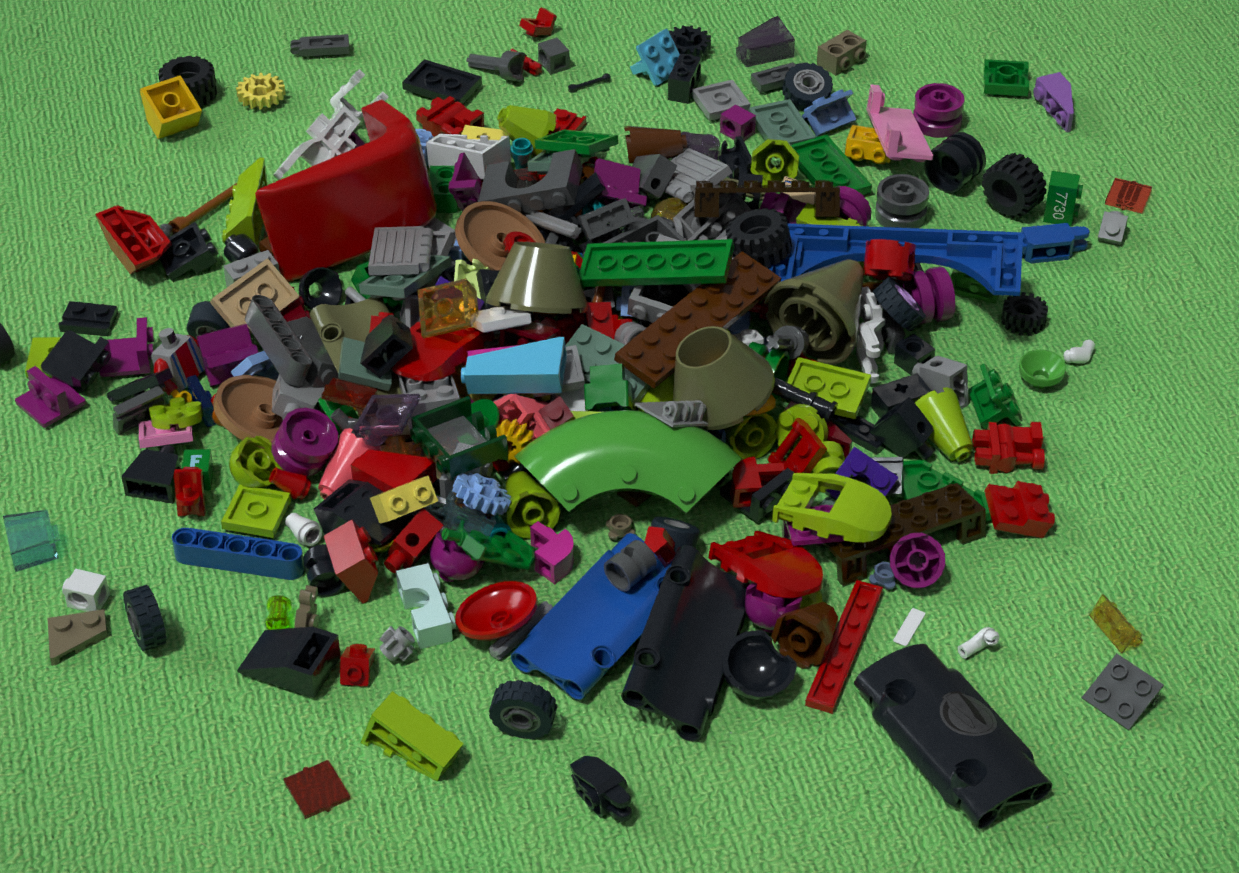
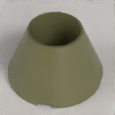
M515 242L486 298V303L500 307L501 304L511 306V309L561 314H571L572 309H579V313L588 311V304L570 247L557 244Z
M716 326L704 327L687 335L677 347L673 401H702L706 405V411L703 414L702 420L707 422L708 426L697 427L703 430L728 428L743 422V417L752 410L758 411L762 408L773 391L774 373L771 365L764 357L726 329Z

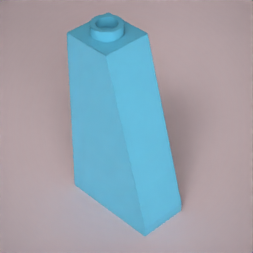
M557 337L468 356L466 367L461 369V381L466 383L468 394L562 393L567 362L564 337Z

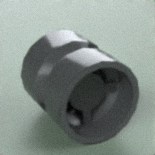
M634 540L624 547L620 553L618 552L605 562L604 572L614 587L621 591H628L640 579H643L656 569L657 561L654 553L645 543Z

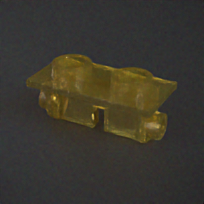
M1102 594L1089 616L1120 653H1124L1128 645H1133L1134 647L1140 645L1143 641L1141 632L1126 621V618L1118 610L1115 602H1110Z

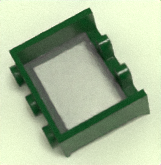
M469 396L411 417L412 429H410V435L413 442L420 445L426 457L431 458L436 463L438 470L441 473L444 472L451 481L454 476L500 458L508 461L507 437L505 435L497 437L494 425L484 428L483 414L481 411L472 413Z

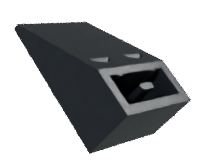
M351 479L346 481L314 508L324 535L353 520L359 528L364 527L371 538V541L368 543L375 545L387 543L392 535L399 529L404 528L416 516V512L413 511L391 521L379 523L370 498L383 493V491L369 482Z
M316 627L265 630L237 672L315 698L340 660L339 637L337 634Z

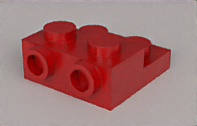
M1017 481L1013 488L988 484L984 490L995 530L1044 538L1049 528L1053 527L1055 515L1048 510L1049 495L1043 493L1041 485Z

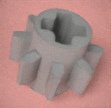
M390 626L380 638L383 642L380 650L391 661H396L400 658L404 662L415 650L412 646L415 642L414 637L402 626H399L396 630Z

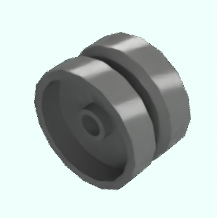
M907 174L887 176L880 181L877 187L876 220L883 227H921L927 217L929 187L923 180Z

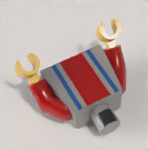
M166 328L159 333L162 344L151 355L154 373L169 368L173 377L165 381V387L161 389L168 396L172 395L173 398L182 397L185 398V402H191L192 395L183 390L205 370L198 341L190 335L175 334L172 328Z

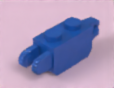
M1068 223L1022 227V255L1025 261L1029 263L1069 260L1072 252L1082 251L1087 248L1088 241L1084 239L1089 237L1090 230L1084 226L1070 227Z

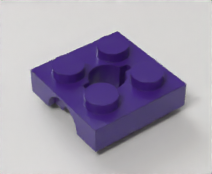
M853 447L835 473L852 479L862 477L869 486L877 489L884 496L887 495L898 479V476L856 447ZM827 489L825 494L836 501L840 491Z

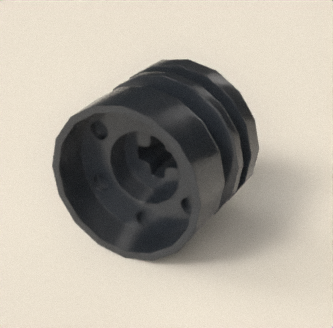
M955 132L931 150L933 160H926L924 162V170L930 182L943 192L954 193L983 171L986 166V155L980 142L972 135L965 132Z

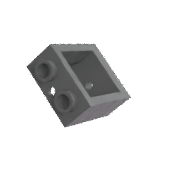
M626 198L577 217L586 240H591L635 221Z

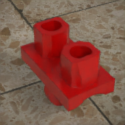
M198 467L175 469L174 482L177 515L194 514L205 516L202 469Z

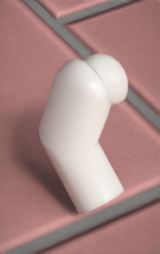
M1085 340L1082 347H1072L1070 350H1066L1063 355L1064 360L1067 363H1087L1092 356L1095 343L1092 340Z
M984 627L970 640L958 646L959 655L966 659L988 645H996L999 642V633L994 628Z

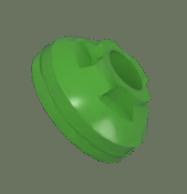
M1032 350L1021 357L1019 372L1022 378L1033 385V387L1043 389L1044 387L1054 386L1063 379L1066 372V364L1063 358L1054 352ZM1036 375H1043V376H1045L1047 379H1038V378H1035L1034 376H1036Z

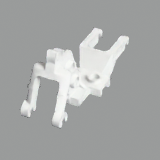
M360 69L330 99V104L335 110L332 118L328 119L323 113L320 114L306 131L313 139L296 147L273 174L278 180L283 177V174L291 168L299 157L303 158L311 166H314L355 148L356 144L348 137L364 118L362 111H357L344 99V96L365 76ZM382 91L371 103L381 99L385 101L389 96Z
M863 287L860 317L863 318L865 323L859 324L856 357L863 373L871 374V383H877L879 381V374L874 358L880 357V353L883 350L884 342L881 330L885 325V319L882 318L883 307L882 305H877V298L874 296V293H871L869 287Z

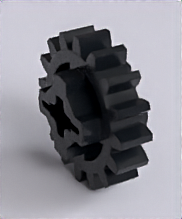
M682 25L681 29L674 27V31L669 30L679 54H691L702 58V54L707 55L708 50H711V35H708V31L701 32V27L694 29L693 25L690 27Z

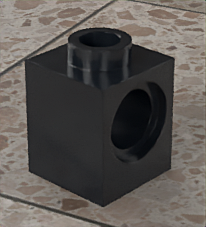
M912 334L896 344L894 363L912 375V370L917 363L924 364L935 356V348L917 335Z

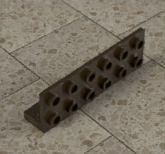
M755 180L744 181V185H737V182L720 181V185H713V182L696 181V185H690V190L694 192V217H719V193L814 192L815 217L840 216V187L833 185V182L829 180H815V185H809V182L805 180H792L791 185H785V182L780 180H769L768 185H761V182Z
M958 483L949 484L943 488L890 505L892 520L886 532L876 540L870 542L842 541L823 544L837 558V580L844 586L867 577L866 555L894 546L900 538L910 533L929 534L956 524V539L962 544L985 536L986 509Z

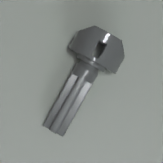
M510 50L505 51L501 58L469 54L466 62H469V67L497 70L504 80L521 82L524 80L523 64L527 55L523 52Z
M783 326L773 336L769 335L766 339L769 342L767 344L768 349L789 352L790 360L801 357L809 345L808 334L804 329L797 326Z

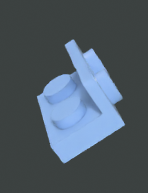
M265 351L248 356L231 371L234 377L256 375L277 381L279 376Z

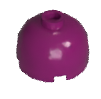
M440 532L436 534L430 549L432 565L439 572V576L448 582H454V580L464 581L472 578L480 571L485 562L472 560L456 542L443 540Z
M910 533L900 538L893 546L890 554V568L894 577L903 585L911 588H925L935 583L942 575L946 565L945 553L941 544L933 537L924 533Z
M757 583L750 584L746 589L745 609L747 616L765 632L773 633L776 620L782 614L801 608L802 596L800 598L772 596L757 590ZM795 619L787 620L786 626L793 623Z

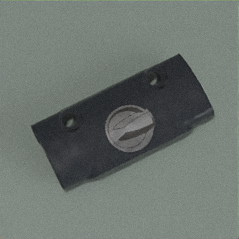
M916 644L897 650L876 661L856 677L854 685L874 707L872 711L874 719L897 742L939 791L943 799L948 804L961 808L978 829L986 828L993 823L1005 805L1036 802L1043 799L1051 791L1052 783L1034 764L1031 750L964 676L954 668H947L927 644Z

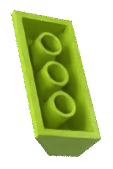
M260 157L239 175L237 185H233V200L229 202L230 214L226 215L227 229H223L222 233L223 244L233 234L236 236L246 234L257 246L259 245L263 219L255 193L258 189L268 185L265 158Z

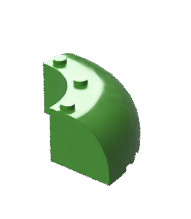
M633 410L607 411L568 421L542 434L514 456L570 514L586 502L601 495L631 491L656 496L670 503L686 515L742 460L727 444L697 426L671 427L649 413Z

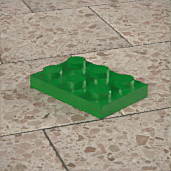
M566 129L535 139V149L545 150V153L575 149L577 154H581V157L585 158L595 156L596 152L609 151V147L618 144V135Z

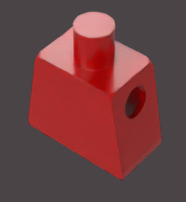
M422 508L392 542L388 551L389 557L384 561L385 567L392 573H396L401 567L404 569L413 567L431 548L436 534L441 532L444 525Z

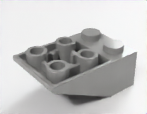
M397 374L409 431L412 429L411 417L460 399L452 374L435 381H418Z

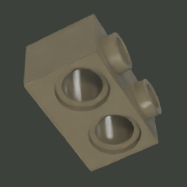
M846 30L818 46L817 65L836 76L865 59L867 40Z

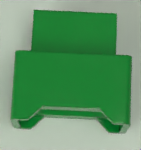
M622 363L590 366V383L584 384L585 411L598 412L601 408L621 406L625 410H633L632 384L625 380V366Z

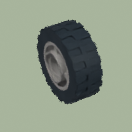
M808 62L799 63L787 71L782 94L785 100L790 99L797 110L803 111L813 105L812 102L820 97L830 98L833 79L829 72L821 66H817L814 63L809 64Z

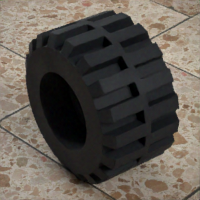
M181 56L169 60L168 63H164L163 67L159 69V82L181 75L200 108L210 104L216 98L215 71L213 64L208 62L207 59H201L198 56Z
M1011 153L1001 158L989 167L982 177L984 180L982 181L983 193L987 196L988 203L992 204L995 211L998 210L1001 215H1007L1008 218L1024 216L1045 198L1044 195L1047 191L1045 188L1046 181L1043 179V173L1038 169L1039 166L1032 163V159L1029 157L1025 158L1023 154Z
M763 208L747 211L735 217L733 221H730L726 228L727 239H733L735 246L732 258L743 251L767 268L780 263V260H784L792 250L787 219L783 213L777 212V210Z

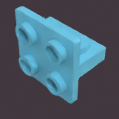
M668 29L660 31L636 46L641 60L630 66L633 75L641 72L643 75L648 74L654 86L668 79L680 55Z

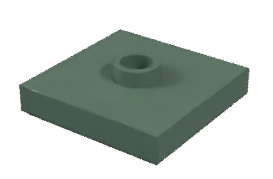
M344 337L341 344L338 379L389 391L392 381V370L390 369L381 378L376 376L360 364L365 342Z

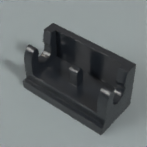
M742 136L735 137L734 147L730 149L727 148L728 144L724 140L721 145L719 161L727 164L732 171V174L727 178L739 180V173L753 174L751 172L752 157Z

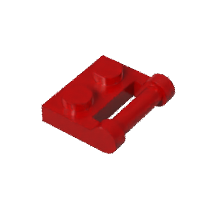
M796 418L792 423L793 428L776 452L770 454L768 462L783 463L784 469L789 468L795 473H811L827 448L807 422L801 418ZM802 435V439L799 441V443L794 448L792 453L789 455L787 460H785L784 457L787 455V453L792 448L794 443L797 441L799 436Z

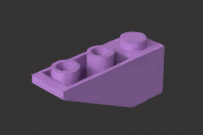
M1060 72L1037 77L1033 90L1035 99L1042 104L1046 111L1050 113L1066 132H1071L1074 114L1071 83Z

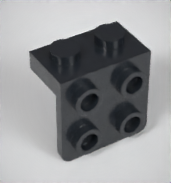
M68 330L42 362L41 370L83 394L87 387L94 382L101 368L111 358L112 353L109 341L100 337L94 344L75 332Z
M789 468L785 469L752 494L750 507L737 508L754 521H760L773 511L774 505L779 503L795 472ZM730 480L720 488V496L732 504L730 495L732 480Z

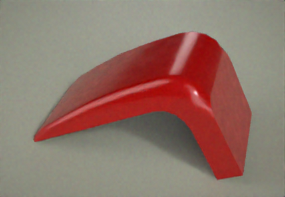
M381 99L361 108L370 139L369 143L278 180L256 191L255 197L274 258L278 262L279 272L287 282L301 279L311 269L318 267L329 269L371 252L376 227H425L434 219L437 212V204L420 139L411 121Z

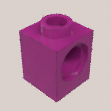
M735 104L721 114L720 133L733 140L737 136H742L744 141L755 134L756 115Z

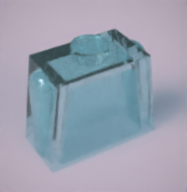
M48 510L3 516L15 572L58 559L55 542L60 541L57 525L51 526Z

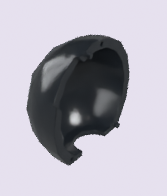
M761 630L746 631L734 637L725 647L722 657V668L728 685L736 693L750 700H768L782 694L794 679L797 668L796 662L789 655H781L773 646L772 639Z

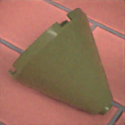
M847 259L777 283L768 293L764 304H768V311L765 317L773 333L787 325L801 327L809 336V345L803 356L808 354L818 358L817 362L829 365L844 361L854 350L857 343L864 277L861 265L857 261Z

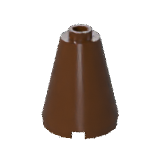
M624 126L625 131L630 132V135H625L629 163H634L637 156L661 154L669 159L683 153V149L687 148L686 134L681 135V130Z

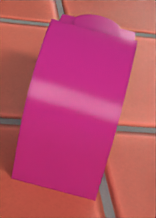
M537 521L530 526L531 546L538 548L534 552L535 571L553 584H556L568 575L573 568V537L566 529L556 534L552 528L546 527Z

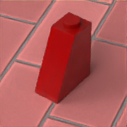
M368 449L351 464L352 480L369 482L383 492L425 476H429L432 484L437 480L436 463L427 457Z

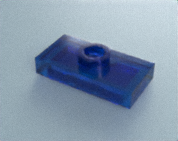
M196 375L187 377L188 392L192 395V402H201L202 420L205 426L211 427L216 425L212 418L214 407L211 403L212 396L210 392H205Z

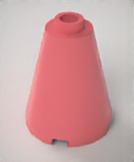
M351 428L342 431L318 486L320 496L324 500L346 481L352 480L351 464L357 457H360L368 449L383 451L375 440L362 432L359 435L351 433L353 431Z

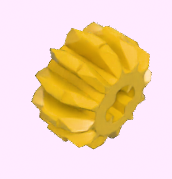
M517 418L512 422L505 419L496 427L497 437L502 435L507 437L508 464L513 463L514 460L520 464L514 456L535 440L532 438L534 430H527V423L520 425Z

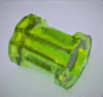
M276 595L267 600L269 616L265 619V624L268 630L290 628L288 612L292 608V602L289 598Z

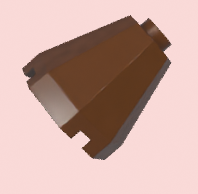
M825 602L802 607L782 614L776 620L771 637L774 643L778 641L781 647L778 650L779 653L783 656L789 655L801 669L809 667L810 664H814V666L819 665L826 659L838 616L834 608ZM795 619L793 623L786 626L787 620Z

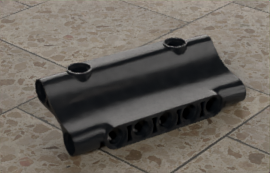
M689 545L678 547L671 567L666 570L634 653L633 665L621 694L624 703L670 719L676 726V733L682 739L687 741L699 740L708 716H712L725 679L722 668L724 649L734 637L740 635L746 615V589L750 583H742L736 579V576L717 568L705 559L696 548Z

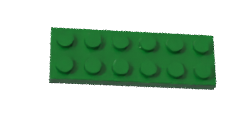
M733 239L587 244L579 278L582 287L726 283L735 246Z

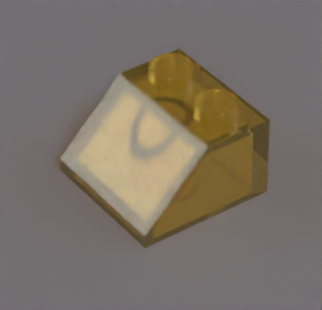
M467 279L418 290L421 335L423 338L473 327L479 315L477 291Z

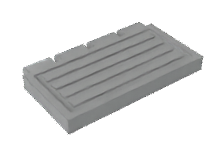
M687 148L683 153L671 160V162L677 165V168L664 192L688 203L694 199V192L690 190V185H696V181L713 182V185H717L732 174V171L727 164Z
M424 226L376 227L368 265L369 275L419 274V272L428 271L433 230L431 228H424Z

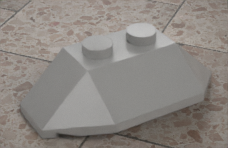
M719 193V217H694L693 199L673 220L676 231L686 241L718 240L726 236V228L730 221H733L735 217L742 215V213L752 210L737 193Z

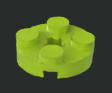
M182 397L170 399L169 404L155 405L149 408L151 424L157 429H170V424H179V428L189 427L199 423L203 417L201 402H185V398Z
M797 404L790 407L779 415L776 422L777 428H775L778 446L781 445L793 428L792 423L796 418H801L807 422L822 442L827 441L828 426L825 419H821L817 414L818 411L812 406ZM799 436V438L797 439V441L794 443V445L792 446V448L789 450V452H788L789 454L792 453V451H793L794 448L797 446V444L799 443V441L802 439L803 436Z

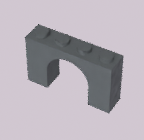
M575 149L553 153L549 171L542 180L526 188H515L518 178L510 161L488 164L478 202L491 201L501 203L520 213L575 205L583 165Z

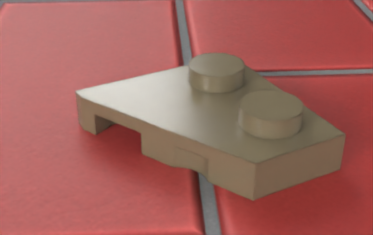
M104 609L47 618L49 653L52 666L61 663L60 657L71 651L78 654L89 645L96 644L108 637Z

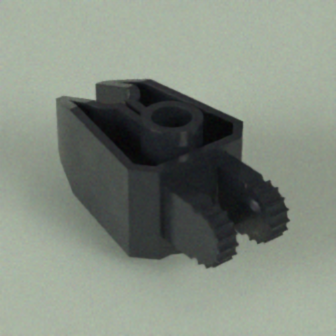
M583 756L570 764L573 773L571 778L577 794L599 817L609 813L619 822H626L632 819V808L628 806L631 803V798L626 791L628 787L627 782L620 772L600 758L593 756Z

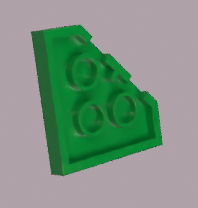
M925 460L904 461V500L943 488L949 484L958 483L986 509V521L991 520L984 492L978 489L973 491L963 485L964 481L947 472L941 474L932 469V464Z

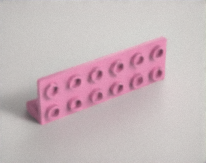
M870 84L866 110L886 156L892 160H902L903 158H909L916 162L933 160V154L910 109L883 107L885 93L882 92L879 85Z

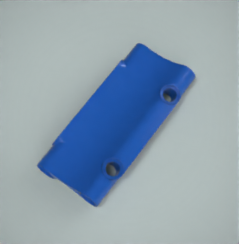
M632 533L626 534L538 622L527 635L528 637L511 654V661L516 668L525 673L539 670L549 676L572 698L577 700L583 699L643 633L666 570L671 567L672 562L664 567L656 558L657 566L654 571L640 579L628 591L617 589L611 584L604 572L605 562L618 552L620 553L624 547L634 540L644 543L637 535Z

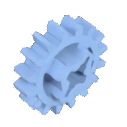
M468 472L467 475L462 473L457 476L452 486V491L457 493L456 497L464 499L463 503L471 510L476 509L485 514L491 513L496 515L498 513L503 515L511 503V496L507 494V490L499 488V482L493 478L483 477L478 473L472 474Z

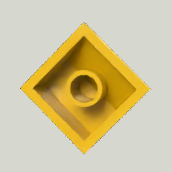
M181 75L140 88L147 122L158 139L198 126L202 109Z

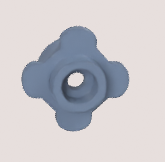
M878 563L874 567V574L869 576V582L874 585L878 584L886 589H893L895 587L896 578L890 568V563Z

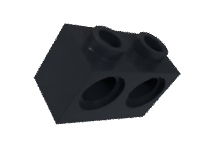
M691 54L679 55L668 77V100L690 103L692 89L697 88L701 80V57Z

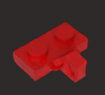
M611 302L587 303L588 311L585 312L586 326L612 339H615V333L622 324L632 322V319H618V315H612Z

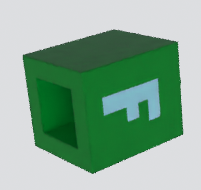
M211 449L184 450L182 469L184 467H198L202 469L204 490H211L214 470Z

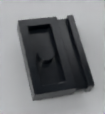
M69 301L62 316V322L58 324L60 332L71 330L77 334L108 337L109 329H112L118 316V308L114 305Z

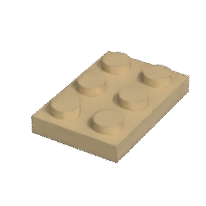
M267 258L213 297L210 303L228 325L233 327L246 323L245 316L254 295L268 297L274 302L280 312L295 302L300 296Z

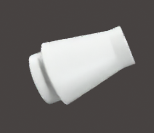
M291 513L287 516L285 524L290 528L301 545L313 546L320 541L322 530L319 523L302 517L297 513Z

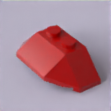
M119 205L95 214L110 249L129 274L152 266L171 246V241L149 215L134 210H125L124 207Z

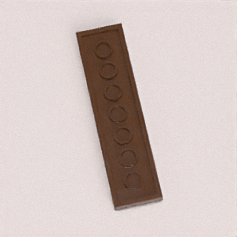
M742 251L731 260L726 283L699 285L617 351L614 361L619 364L622 363L628 371L655 389L675 372L676 350L680 342L687 335L698 329L710 326L727 329L765 298L772 288L781 282V277Z

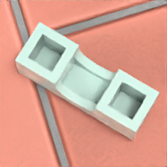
M428 563L396 571L397 588L404 608L421 607L411 610L412 629L419 648L423 649L453 641L452 629L456 628L453 613H448L446 610L448 609V602L445 593L439 592L440 581L437 573L432 574Z

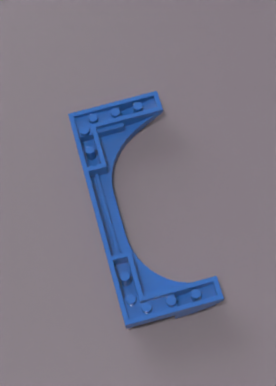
M788 223L792 250L784 260H780V263L768 267L769 270L781 277V281L843 260L864 261L867 240L899 241L901 246H904L905 242L916 245L914 263L941 265L961 271L977 280L993 295L1020 296L1023 232Z

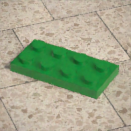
M827 134L791 145L799 154V169L813 185H815V180H829L835 186L850 187L862 195L871 193L872 184Z

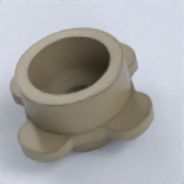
M616 514L607 520L606 527L610 531L608 533L609 538L616 540L622 539L628 533L635 534V530L631 527L632 519L624 514Z

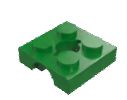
M984 59V94L1012 95L1015 97L1028 96L1029 62Z

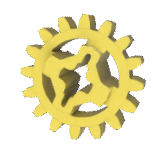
M259 73V76L251 74L250 78L244 77L243 82H238V87H236L238 101L243 102V106L250 105L251 109L259 106L260 110L263 109V106L271 108L272 104L278 105L279 100H284V95H286L283 80H279V76L271 77V73L263 76V73Z

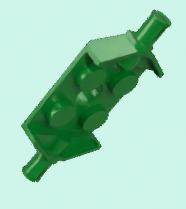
M461 520L457 530L444 528L442 531L443 540L456 542L472 560L509 565L513 569L529 570L535 559L534 552L538 550V548H534L510 530H508L505 538L499 535H494L493 537L485 536L476 530L467 532L464 529V520Z

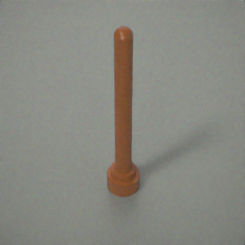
M233 185L186 217H176L168 224L173 227L172 234L174 235L233 197Z

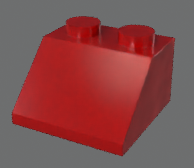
M350 520L324 535V539L337 577L364 604L369 599L378 575L375 565L378 559L374 550L368 544L371 538L364 527L359 528L353 520Z

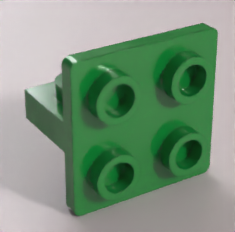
M985 363L980 365L984 380L968 389L980 424L984 429H987L989 422H998L1008 417L1016 426L1020 425L1021 421L1018 414L1021 411L1017 403L1012 399L1014 396L1012 388L1008 383H1002L1001 377L995 369L990 370Z

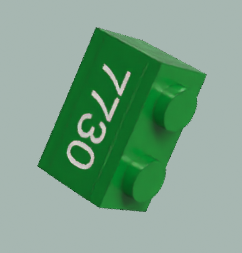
M1058 171L1051 172L1043 222L1052 224L1068 223L1071 226L1073 217L1078 218L1080 204L1075 202L1076 198L1081 199L1083 185L1079 184L1080 175Z

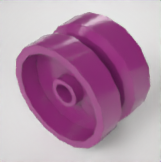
M932 83L919 88L915 94L913 115L923 135L944 138L958 132L962 125L964 95L959 89L944 83Z
M838 186L840 187V216L837 217L845 220L851 218L857 220V223L861 226H866L871 220L872 213L869 202L855 189Z
M944 267L928 268L925 273L924 271L916 270L911 281H903V288L913 297L926 315V318L918 325L928 324L933 319L939 322L953 318L955 313V292L949 273Z
M297 408L289 412L281 423L278 432L272 440L271 452L275 461L285 471L313 476L322 471L336 447L338 432L335 424L322 412L311 408Z

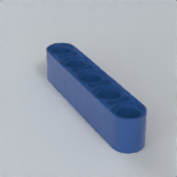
M180 528L172 534L175 558L182 564L286 580L298 579L305 571L302 548L298 544L194 528Z

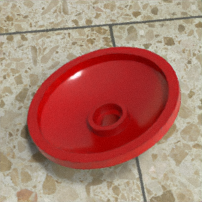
M504 581L491 584L474 592L463 601L456 612L455 621L459 631L466 637L476 640L503 638L518 631L529 622L537 609L538 598L535 590L523 582Z

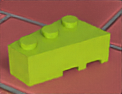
M393 691L371 715L360 742L366 746L373 743L383 748V755L389 758L395 754L407 760V767L435 781H438L455 761L464 744L454 733L446 731L435 723L431 716L423 714L412 706L408 699L397 695Z

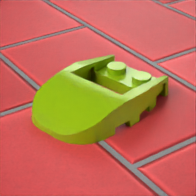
M794 473L792 481L779 503L773 507L772 521L778 523L780 519L793 522L792 528L800 531L809 528L817 531V536L829 538L830 534L842 535L844 541L870 542L880 538L886 532L892 520V511L888 500L880 491L858 480L837 474ZM827 489L840 491V495L830 513L809 509L819 492L825 493Z

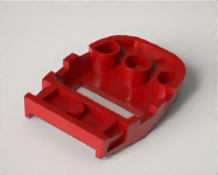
M447 312L415 323L410 328L413 349L397 362L391 370L400 376L418 381H435L445 378L456 372L455 366L461 363L466 365L467 351L485 349L484 342L486 340H494L493 331L483 333L464 321L448 317Z
M757 530L754 531V536H747L745 539L727 541L722 545L712 542L710 545L708 556L710 560L717 559L720 561V567L726 572L731 570L736 572V579L742 583H746L748 580L757 583L756 589L766 594L782 598H796L818 592L823 587V570L819 562L800 545H792L790 539Z

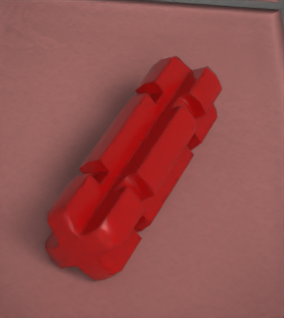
M526 56L523 69L537 76L542 72V65Z

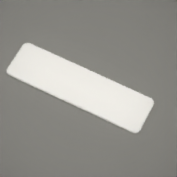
M912 608L893 641L907 646L922 621L925 612Z

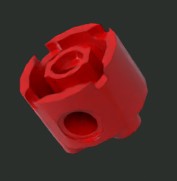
M867 240L863 269L864 275L873 276V279L886 280L889 276L895 277L896 280L911 281L914 273L916 245L905 242L904 246H901L899 241Z

